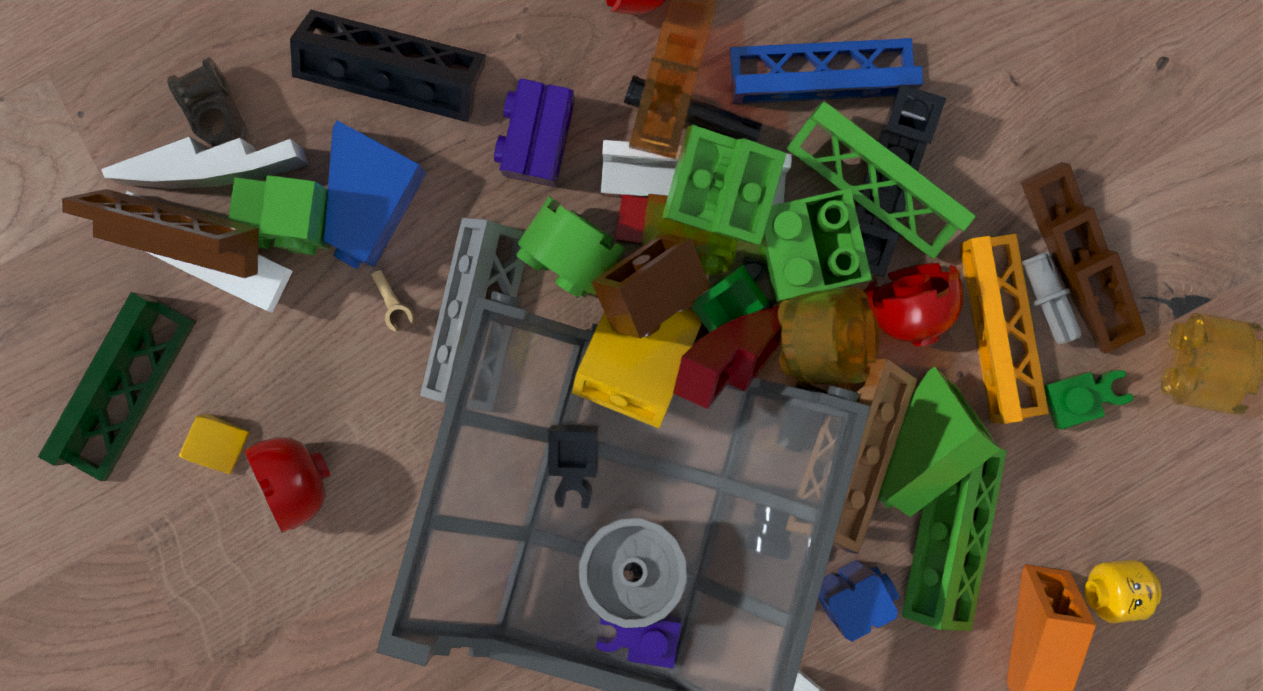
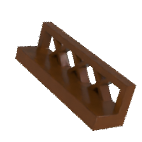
M109 189L62 198L63 213L93 220L94 238L241 278H248L258 274V227Z

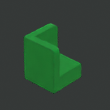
M741 265L698 296L691 307L710 333L717 327L738 317L763 309L769 301L744 265Z

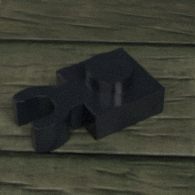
M550 426L548 430L549 476H562V480L555 492L557 507L563 508L566 501V492L570 490L577 491L581 495L582 508L587 509L592 498V486L585 477L596 478L598 473V426Z

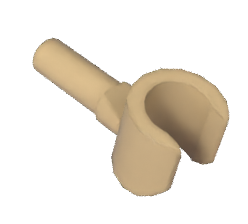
M382 270L372 273L371 276L388 308L385 314V322L389 329L395 332L399 331L397 324L392 318L393 312L397 309L405 311L412 324L415 319V313L411 306L400 303Z

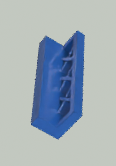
M912 38L730 47L729 51L732 104L890 97L896 95L900 84L916 89L923 85L922 66H914ZM901 51V67L877 68L872 64L881 52ZM861 53H873V54L870 56L869 59H867V58H866L865 56H863ZM837 54H848L861 65V68L831 70L827 65ZM815 55H828V56H827V57L824 59V61L822 62V61H821L817 56H815ZM803 56L816 69L807 72L786 73L782 67L791 57ZM783 57L777 64L771 59ZM758 58L771 70L768 74L741 75L740 59Z

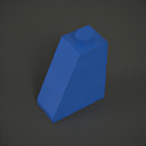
M338 120L332 129L324 241L337 248L333 256L356 269L359 268L361 262L375 267L427 172L416 162Z

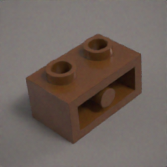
M661 233L592 281V285L612 330L639 339L657 332L661 327V323L676 312L691 307L695 303V299L710 288L692 238Z

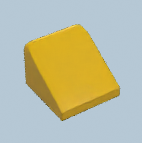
M199 414L192 424L179 457L195 464L232 474L250 432L210 414Z

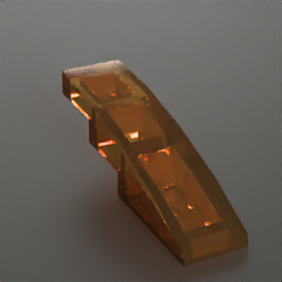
M670 0L655 54L651 59L629 148L676 159L708 42L717 0Z

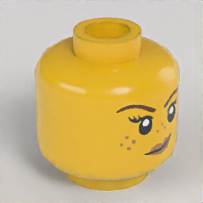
M1131 559L1097 564L1089 574L1084 587V595L1088 605L1093 608L1102 620L1108 623L1146 620L1153 615L1157 605L1160 603L1162 589L1157 576L1145 564Z

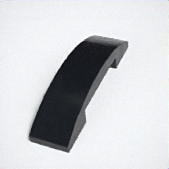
M900 84L882 127L878 142L918 172L926 146L931 144L946 98ZM867 169V172H866V175H865L863 184H869V183H870L869 170H868V169ZM876 170L877 182L889 181V179ZM896 185L878 187L880 208L887 213L905 210V194L902 189ZM871 189L860 190L863 195L872 201ZM856 202L855 208L870 273L885 277L899 233L895 232ZM902 217L895 219L900 222Z

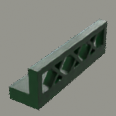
M130 292L38 457L53 466L70 464L101 482L107 481L197 321L150 295ZM159 314H162L178 323L179 326L169 342L156 345L151 328ZM143 342H145L146 348L139 350ZM165 350L161 358H159L158 352ZM148 355L153 372L147 382L133 385L129 367L134 358ZM122 381L123 389L117 390ZM142 390L137 399L135 391ZM126 395L130 413L125 422L111 425L107 406L112 398ZM99 422L101 429L94 430ZM119 430L116 438H114L113 431ZM103 434L107 454L99 466L80 454L89 438Z

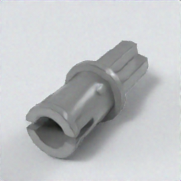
M1048 251L1023 261L1022 266L1031 282L1037 299L1034 301V305H1041L1055 341L1058 344H1064L1078 339L1082 332L1066 296L1071 291L1069 288H1064L1055 268L1051 252Z

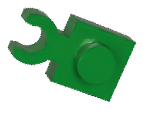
M1106 371L1098 377L1096 383L1092 372H1083L1044 384L1046 401L1055 429H1064L1104 417L1105 413L1101 403L1124 405L1134 399L1132 393L1116 396L1111 389L1115 379L1126 376L1125 371Z

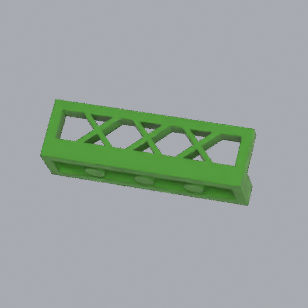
M825 101L817 106L786 148V150L838 189L851 188L855 202L899 233V235L931 259H935L957 230L965 231L976 217V215ZM816 125L831 136L834 156L814 158L800 147ZM839 142L853 153L840 155ZM859 157L868 164L870 183L851 186L843 180L841 160ZM834 161L836 174L823 165L822 162ZM876 170L889 179V181L877 182ZM896 185L902 189L905 194L907 211L887 213L880 208L878 187ZM871 189L872 201L858 190ZM912 198L926 208L914 210ZM934 213L947 223L931 245L917 235L914 215ZM907 217L909 229L895 218Z
M1001 449L987 460L983 477L981 474L984 463L923 507L901 617L939 630L972 631L1007 450ZM978 507L976 520L973 522L974 509ZM969 552L968 562L964 568L965 555ZM960 598L957 618H953L956 601Z

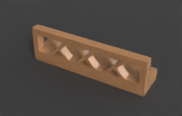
M847 359L838 384L839 388L854 392L859 374L868 373L865 385L856 393H859L857 403L871 407L833 545L839 549L855 554L860 552L917 381L915 377L888 359ZM827 415L798 501L812 506H817L822 501L827 482L824 475L827 466L833 460L843 418ZM792 515L787 530L796 535L812 537L815 525L808 524V520Z

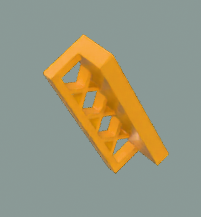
M1017 234L991 238L989 235L972 238L960 243L959 249L990 422L1008 424L1023 421V418L1049 414ZM1005 245L1008 265L1000 277H998L992 247ZM1009 276L1011 277L1012 286L1005 282ZM1000 288L1015 299L1016 310L1007 322L1004 318ZM1017 321L1019 322L1020 331L1013 327ZM1009 333L1023 344L1024 354L1015 367L1013 366L1009 346ZM1025 366H1027L1028 376L1022 372ZM1017 378L1030 386L1034 406L1020 407L1016 385Z

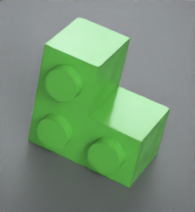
M267 175L266 181L234 177L228 220L258 227V249L270 250L271 242H273L274 247L287 249V252L316 256L317 248L331 250L332 247L331 244L324 241L328 189L315 181Z

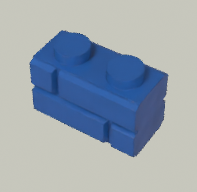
M855 560L838 569V575L830 573L824 577L818 599L833 625L845 639L853 642L870 633L871 626L874 625L879 628L896 619L898 610L893 602L900 599V596L887 573L882 574L876 565L869 569L863 563Z

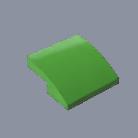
M695 125L688 126L662 218L724 237L761 245L787 153L744 138L737 140Z

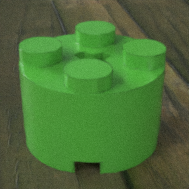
M548 196L518 241L521 249L516 256L538 271L541 268L545 271L550 269L559 276L555 283L577 298L580 295L586 297L588 293L596 295L592 281L615 266L627 248L619 243H615L611 248L610 244L614 240L613 237L575 211H568L560 205L561 202Z

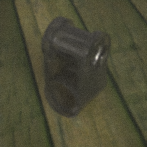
M210 57L202 60L201 67L181 77L172 75L167 78L171 93L182 108L191 130L198 138L212 147L238 138L246 139V125L231 96L229 85L217 64ZM225 118L226 123L223 130L218 134L212 135V127L215 122Z

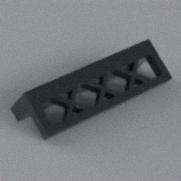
M315 10L308 12L290 38L291 71L294 78L468 122L473 112L475 85L485 67L486 54ZM318 28L334 32L335 34L324 36L313 32ZM369 41L379 45L367 47L358 43ZM415 53L423 57L413 59L405 57L403 54ZM458 64L469 67L467 72L448 68L447 66Z

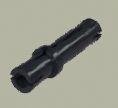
M633 75L624 104H629L662 117L661 121L667 124L673 121L686 126L695 125L737 140L744 138L753 142L757 141L762 123L743 118L706 102L693 99L682 94V89L675 86L671 90Z

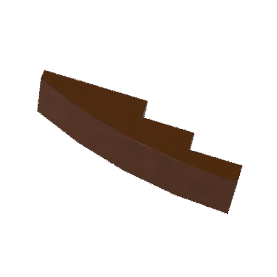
M1060 162L1022 181L1021 185L1046 246L1051 252L1054 264L1066 288L1070 289L1071 293L1069 294L1099 350L1106 354L1145 335L1146 332L1119 254L1108 249L1094 208L1084 205L1071 165Z

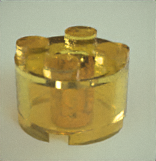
M857 287L824 289L804 293L780 303L778 319L782 326L781 338L783 349L780 352L779 364L785 375H793L799 382L807 385L861 383L867 380L870 374H864L868 363H876L878 356L879 327L872 310H866L861 300L862 298H868L864 291Z
M1193 313L1185 323L1175 322L1169 335V348L1175 350L1173 367H1167L1163 373L1161 380L1162 394L1171 395L1177 405L1232 415L1243 414L1249 406L1241 405L1246 393L1257 394L1263 377V340L1256 339L1255 331H1262L1261 326L1254 322L1202 313Z

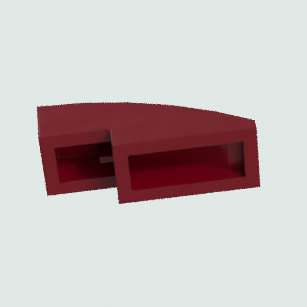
M781 305L762 309L738 317L705 335L682 355L673 393L708 410L727 384L745 392L781 345L792 308Z

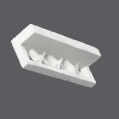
M603 140L601 196L622 197V194L656 200H667L682 146ZM786 154L772 205L784 203L786 174L791 168L792 154Z

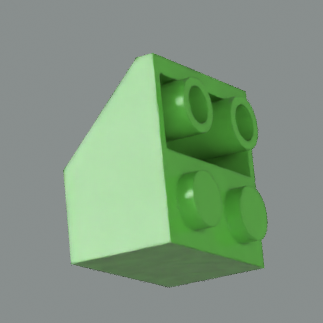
M851 188L772 205L760 249L773 304L817 295L872 280Z

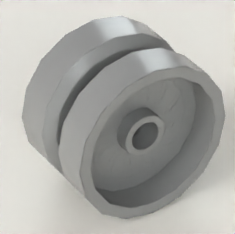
M644 518L619 519L600 528L586 544L579 562L580 587L588 605L605 621L624 628L647 627L664 619L680 602L687 582L686 558L677 538L661 524ZM628 563H638L642 567L643 575L639 580L635 578L628 580L625 577L624 571L627 569L626 565Z

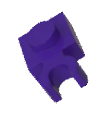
M666 616L664 619L647 627L624 628L602 618L600 619V624L613 626L617 633L611 638L598 636L597 649L604 652H613L620 647L629 648L627 661L674 669L681 618Z

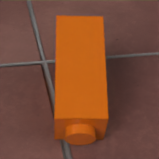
M1024 564L1007 675V684L1010 691H1074L1096 624L1070 571Z

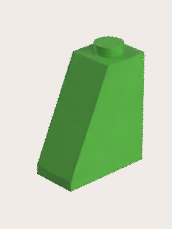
M935 366L926 373L910 399L878 495V499L885 507L890 509L894 506L909 517L913 516L1001 450L957 385Z

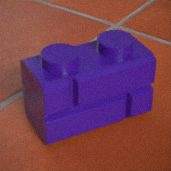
M519 79L517 90L508 91L504 105V118L510 119L507 136H498L494 152V162L501 163L499 170L503 176L550 187L557 186L575 103L574 90L551 84L545 85L544 83L532 80Z

